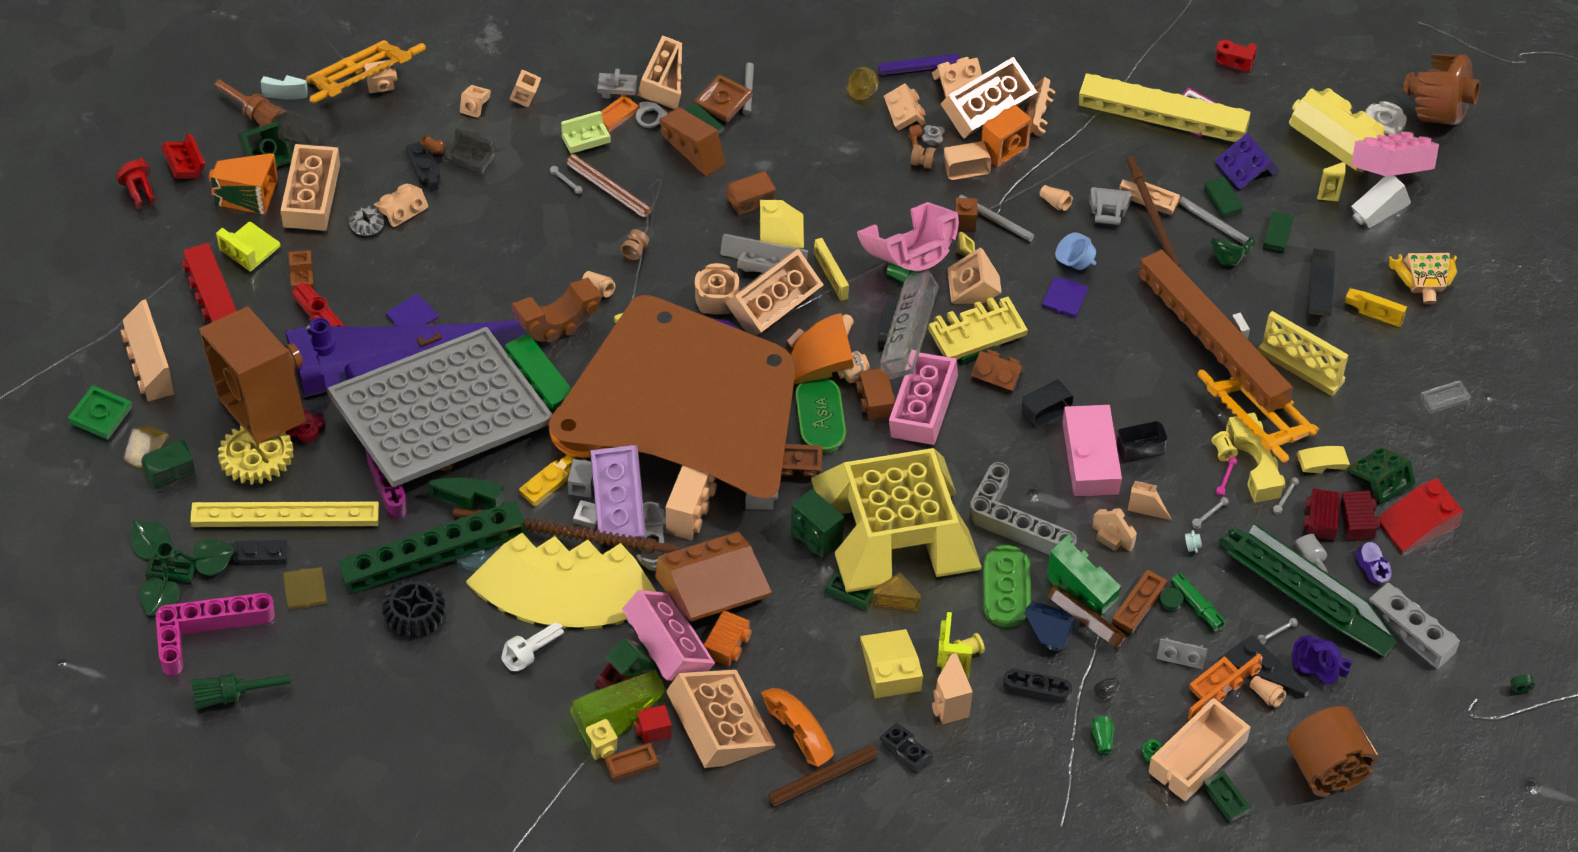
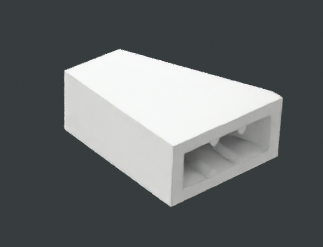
M1393 175L1385 176L1351 207L1354 211V219L1360 225L1364 223L1368 228H1371L1408 206L1411 201L1405 185Z

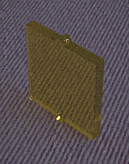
M322 567L301 568L298 571L283 573L288 609L309 608L313 605L327 603Z

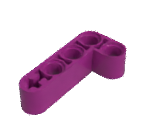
M366 450L367 461L387 515L392 519L404 517L407 513V506L402 485L392 487Z

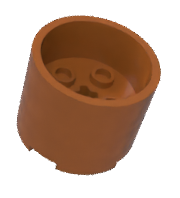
M1345 706L1327 708L1307 717L1294 727L1287 737V745L1311 790L1320 797H1328L1330 795L1329 792L1343 789L1346 792L1356 787L1373 774L1371 768L1375 763L1379 762L1374 749L1352 710Z

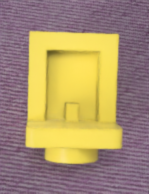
M607 719L586 728V733L591 740V754L595 760L611 756L617 751L618 737Z

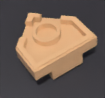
M1120 508L1113 509L1112 511L1099 509L1094 514L1092 528L1098 531L1096 540L1113 551H1116L1121 546L1130 552L1135 546L1137 533L1133 526L1127 525L1123 519L1125 514Z

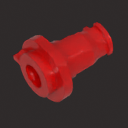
M142 157L125 163L116 174L118 183L127 186L131 197L135 200V207L137 209H142V200L137 191L138 187L142 186L150 206L156 202L147 179L151 169Z

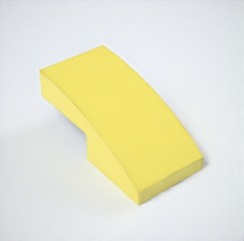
M1344 446L1314 447L1297 452L1303 472L1322 474L1326 468L1346 470L1350 465Z

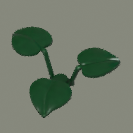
M134 520L131 529V543L134 552L145 560H149L150 555H157L162 563L164 575L163 580L156 577L147 580L140 589V601L146 614L156 616V612L160 607L177 603L180 596L179 586L175 582H167V566L174 564L178 556L192 562L196 561L195 566L198 572L211 576L220 573L227 566L234 554L233 546L217 539H204L194 545L193 554L195 557H191L180 549H175L174 545L170 542V534L163 525Z

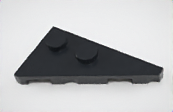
M1253 634L1219 657L1220 660L1225 656L1237 669H1240L1260 653L1263 656L1262 668L1252 677L1259 676L1262 679L1289 689L1288 693L1302 696L1303 698L1308 696L1309 690Z

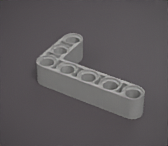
M995 462L989 467L970 503L969 520L972 524L1048 555L1068 534L1073 538L1071 543L1074 546L1076 545V535L1072 531L999 503L1008 485L1009 468L1001 462Z

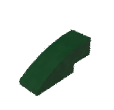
M443 478L429 482L430 497L462 509L473 510L475 505L489 510L500 506L504 501V486L490 481L472 478Z

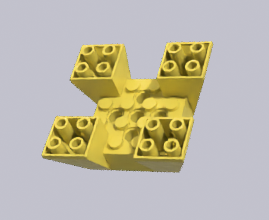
M934 448L844 462L811 478L814 491L841 514L853 513L857 525L835 551L836 561L846 592L892 585L891 549L926 544L936 577L981 570L982 566L969 529L950 496L956 495V491L944 456Z

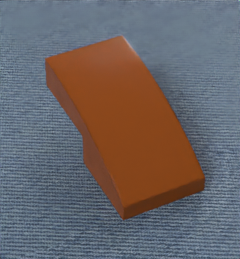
M311 250L289 252L291 290L293 291L302 282L308 283L314 289Z

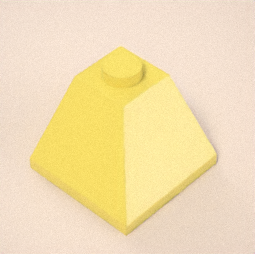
M760 200V241L804 249L803 214L783 200Z

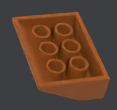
M739 531L658 556L655 578L690 621L763 599L772 594L751 546Z

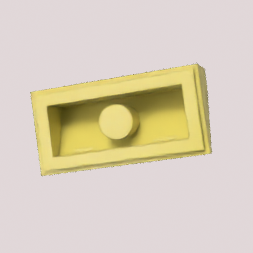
M1345 162L1323 170L1317 196L1318 200L1339 201L1345 177Z

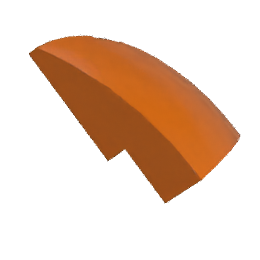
M841 313L817 322L804 332L794 345L791 353L795 363L794 384L832 377V372L854 368Z

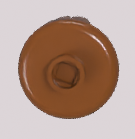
M1432 54L1431 58L1435 59L1432 61V67L1442 70L1429 69L1428 72H1419L1417 75H1414V72L1406 74L1404 93L1408 96L1414 94L1415 102L1422 105L1415 107V111L1420 113L1417 114L1420 121L1458 125L1464 119L1469 104L1476 105L1478 101L1480 80L1473 79L1472 62L1467 55Z

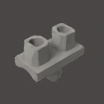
M618 68L615 69V74L599 73L597 92L601 93L603 98H611L613 94H621V96L626 95L629 99H632L633 95H636L637 75L620 74V69Z

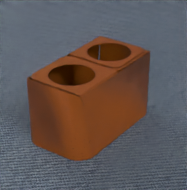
M767 171L729 184L726 190V197L738 216L760 208V200H775L776 189Z

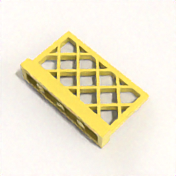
M1272 311L1269 314L1263 342L1258 347V351L1267 359L1333 397L1345 382L1346 377L1343 375L1349 355ZM1275 322L1278 323V324H1280V326L1282 327V329H1278V327H1277V325L1275 324ZM1294 333L1297 334V335H1299V337L1301 338V340H1297V338H1296V336L1294 335ZM1282 334H1286L1290 341H1286ZM1313 344L1318 346L1320 351H1316ZM1301 345H1305L1309 352H1305ZM1332 355L1340 359V362H1335ZM1320 356H1324L1328 363H1324Z

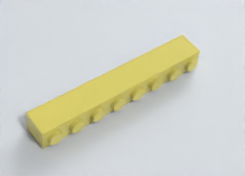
M1087 73L1079 93V106L1199 134L1201 132L1202 135L1237 142L1246 134L1251 112L1241 108H1232L1220 103L1215 104L1203 101L1202 99L1185 97L1181 94H1172L1160 89H1151L1138 84L1125 83L1117 79L1112 80Z

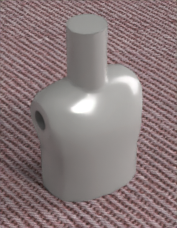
M1314 534L1305 535L1293 543L1297 553L1328 573L1322 563L1327 558V553Z

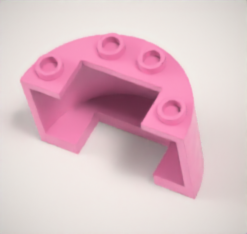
M926 202L910 209L914 230L904 234L899 233L887 239L879 237L878 227L875 224L857 232L860 243L872 256L908 270L921 271L938 264L950 251L948 247L952 239L955 240L957 236L958 212Z

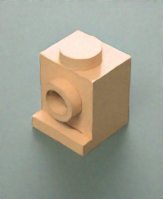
M521 70L509 100L529 108L541 77Z

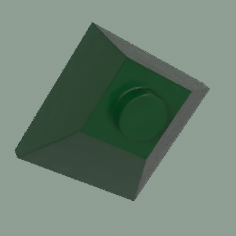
M282 120L237 133L245 157L274 154L276 167L291 163L293 151Z

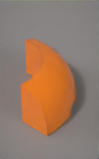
M771 688L761 692L769 713L779 719L784 725L789 724L796 732L793 734L794 739L802 750L807 763L819 767L833 756L834 750L820 724L798 698L779 688Z

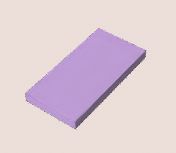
M637 445L592 450L591 461L598 530H600V533L606 531L607 534L612 532L613 535L619 533V536L625 534L626 537L631 535L632 538H635V536L646 538Z

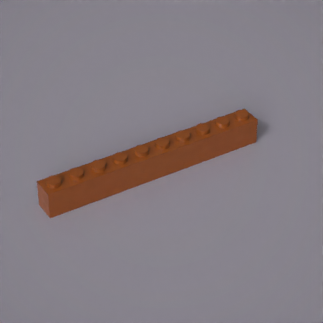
M1163 250L1140 259V278L1148 283L1153 292L1163 299L1166 306L1177 314L1179 320L1190 328L1192 334L1203 342L1205 348L1216 356L1218 362L1223 364L1234 378L1238 379L1243 388L1252 394L1260 406H1263L1270 413L1291 402L1293 387Z

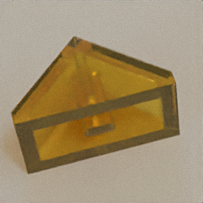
M149 425L133 428L124 455V461L143 469L142 456L159 449L167 439L168 434Z
M899 573L874 589L873 606L919 611L921 594Z

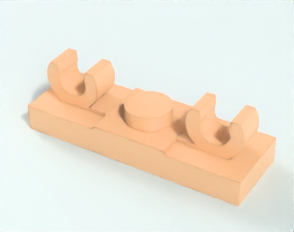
M1046 77L1033 86L1037 92L1029 99L1026 114L1032 118L1030 133L1033 132L1039 137L1045 133V130L1042 128L1047 125V122L1041 119V116L1044 114L1047 106L1053 102V99L1050 97L1055 94V91L1049 88L1050 80Z

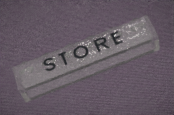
M929 270L906 276L880 359V367L889 379L914 373L939 288Z

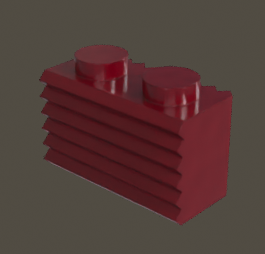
M1314 488L1312 489L1311 497H1306L1305 510H1309V515H1305L1303 528L1308 529L1307 535L1314 534L1316 538L1335 541L1338 530L1339 491H1326L1325 489Z
M1370 491L1342 492L1339 503L1347 540L1363 541L1365 539H1375L1376 532L1380 530V519L1375 517L1374 513L1376 511L1375 498H1371Z

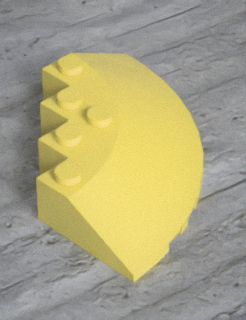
M523 533L503 544L466 581V584L486 602L489 601L496 605L498 610L516 615L517 619L531 624H535V622L552 625L555 622L557 624L560 623L563 626L562 629L567 627H584V630L602 628V625L622 624L624 620H627V616L622 608L638 590L656 591L636 559L621 543L602 555L589 540L568 551L554 536L536 548Z

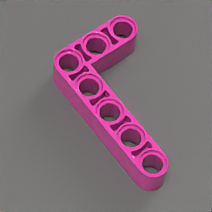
M266 593L160 607L156 612V625L162 671L169 676L177 675L182 671L181 634L270 623L275 618L272 597Z

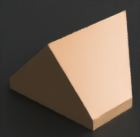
M1135 481L1131 490L1128 511L1172 521L1157 492V486Z

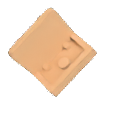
M969 57L956 60L957 63L951 65L949 62L937 65L938 68L932 72L934 80L941 79L946 97L982 76L978 58L969 59Z

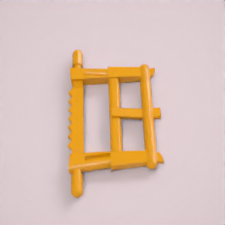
M384 40L341 59L339 62L307 76L306 81L308 84L313 83L318 89H323L311 95L309 100L311 103H317L327 98V96L333 97L341 93V89L345 86H350L352 83H356L366 76H371L373 73H377L387 66H392L394 63L398 62L401 64L410 60L412 56L425 51L426 46L420 43L408 51H404L399 47L388 44ZM385 57L390 58V60L338 84L335 82L352 73L362 72V68L367 63L377 62Z
M1199 370L1197 373L1198 377L1207 385V390L1214 397L1219 396L1222 403H1225L1227 408L1232 409V414H1236L1237 418L1242 420L1244 425L1248 426V430L1253 431V434L1261 439V445L1267 451L1272 450L1282 462H1287L1289 456L1280 445L1287 442L1293 443L1308 435L1315 436L1317 431H1319L1316 425L1311 424L1293 406L1294 401L1292 399L1290 403L1280 407L1299 424V426L1289 428L1274 411L1268 413L1263 406H1260L1252 394L1243 388V385L1237 378L1230 377L1229 380L1214 382L1213 378L1206 371ZM1241 390L1280 431L1269 435L1266 434L1228 393Z

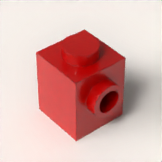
M665 705L654 708L647 707L637 711V721L634 722L636 735H641L643 744L671 738V722Z

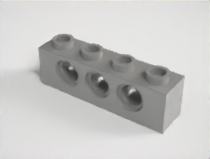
M1388 582L1370 597V605L1387 628L1436 669H1439L1456 653L1460 642L1456 635L1440 625L1437 619L1429 616L1417 603L1407 598L1399 588L1394 587Z

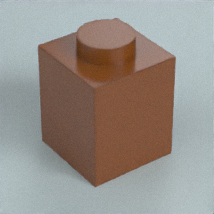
M956 198L954 211L958 212V231L976 232L977 198Z

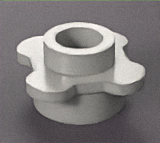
M931 125L924 127L923 141L932 146L943 142L942 134L945 132L943 127Z

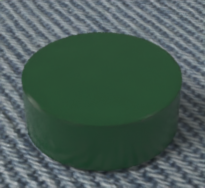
M1176 588L1164 589L1160 594V606L1170 612L1179 610L1183 604V594Z
M1520 675L1510 680L1511 689L1516 693L1529 692L1536 686L1534 677L1531 675Z

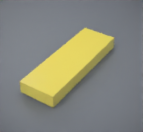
M823 238L816 239L814 242V255L839 300L848 299L849 284Z

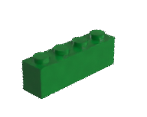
M528 334L505 344L507 357L511 358L553 414L561 406L572 388Z

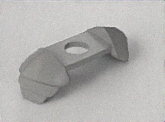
M643 503L646 538L650 535L656 536L659 539V543H664L663 526L666 525L664 510L658 503ZM643 549L641 551L642 554H637V558L647 569L656 571L658 556L667 553L656 551L654 553H647Z

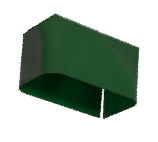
M179 440L143 455L141 458L143 471L154 488L195 472L193 458L184 440Z
M627 638L620 640L605 656L621 675L642 682L646 681L658 668L643 644Z

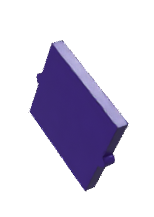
M1054 276L1043 300L1042 307L1057 311V314L1063 313L1076 318L1089 287L1075 283L1073 280L1068 281Z
M418 294L386 312V316L394 323V326H424L439 319L438 314L430 307V303H426Z

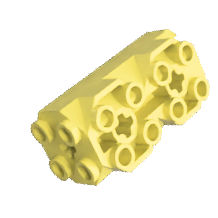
M1311 88L1302 100L1298 99L1292 106L1294 112L1289 120L1290 126L1354 170L1365 171L1351 166L1355 141L1364 140L1365 137L1376 138L1377 135H1384L1385 128L1383 124L1374 120L1364 111L1352 114L1350 102L1333 92L1330 88H1326L1324 91H1316Z

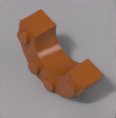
M587 277L570 283L566 292L554 303L539 307L534 299L529 297L512 303V312L532 339L553 342L564 335L570 336L574 334L577 328L598 310L602 294Z

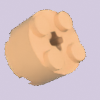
M715 263L705 266V269L701 272L699 271L695 277V302L700 312L715 315L732 313L725 301L739 292L738 274L731 271L730 267L724 264Z

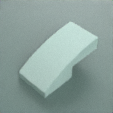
M287 75L284 81L263 76L260 82L262 96L291 100L307 98L308 96L307 81Z

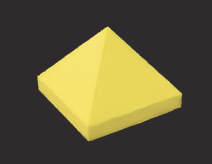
M959 232L955 252L966 257L975 251L974 241L963 232Z

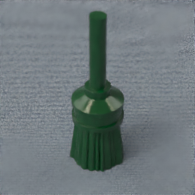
M234 673L224 676L220 675V678L191 679L196 710L223 702L224 705L231 702L238 703L240 695L245 694V691L291 684L289 674L250 681L238 680Z

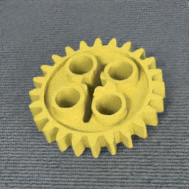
M240 425V431L232 429L233 435L226 434V441L220 442L221 447L218 448V458L221 469L225 470L226 476L232 475L234 481L240 477L241 483H244L247 479L250 480V484H253L255 480L262 484L263 478L272 481V475L280 477L279 470L287 471L286 465H291L290 458L294 457L293 444L290 436H286V432L257 445Z

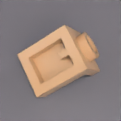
M474 85L469 86L461 95L460 113L478 118L481 115L482 105L490 98L491 90Z

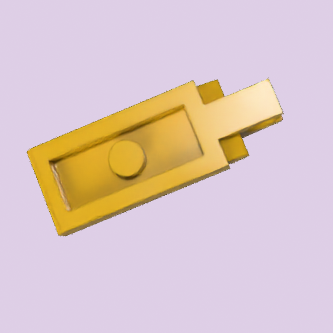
M1351 288L1344 302L1355 306L1361 314L1397 327H1401L1407 306Z
M566 455L560 462L556 460L550 463L520 487L519 494L536 507L568 481L574 458Z

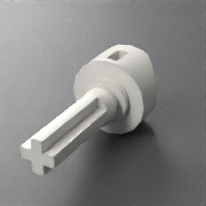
M555 622L527 640L520 636L511 638L504 645L502 661L511 671H519L534 662L533 652L564 634L563 626ZM517 657L518 660L513 663V659Z

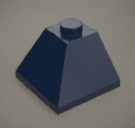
M1032 601L1026 608L1025 615L1040 642L1046 644L1048 649L1055 651L1064 650L1068 644L1076 618L1067 611Z

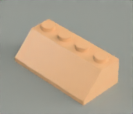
M145 299L123 319L124 329L120 331L123 342L129 343L126 350L129 360L134 359L135 362L132 364L135 377H140V380L137 381L140 393H145L147 401H152L174 395L169 366Z

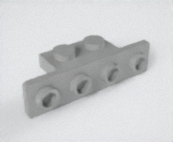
M729 234L722 236L720 254L738 258L737 268H741L746 272L756 271L764 273L797 249L800 250L806 260L808 259V250Z

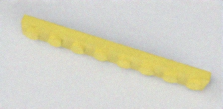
M379 502L192 503L190 522L191 527L378 526Z

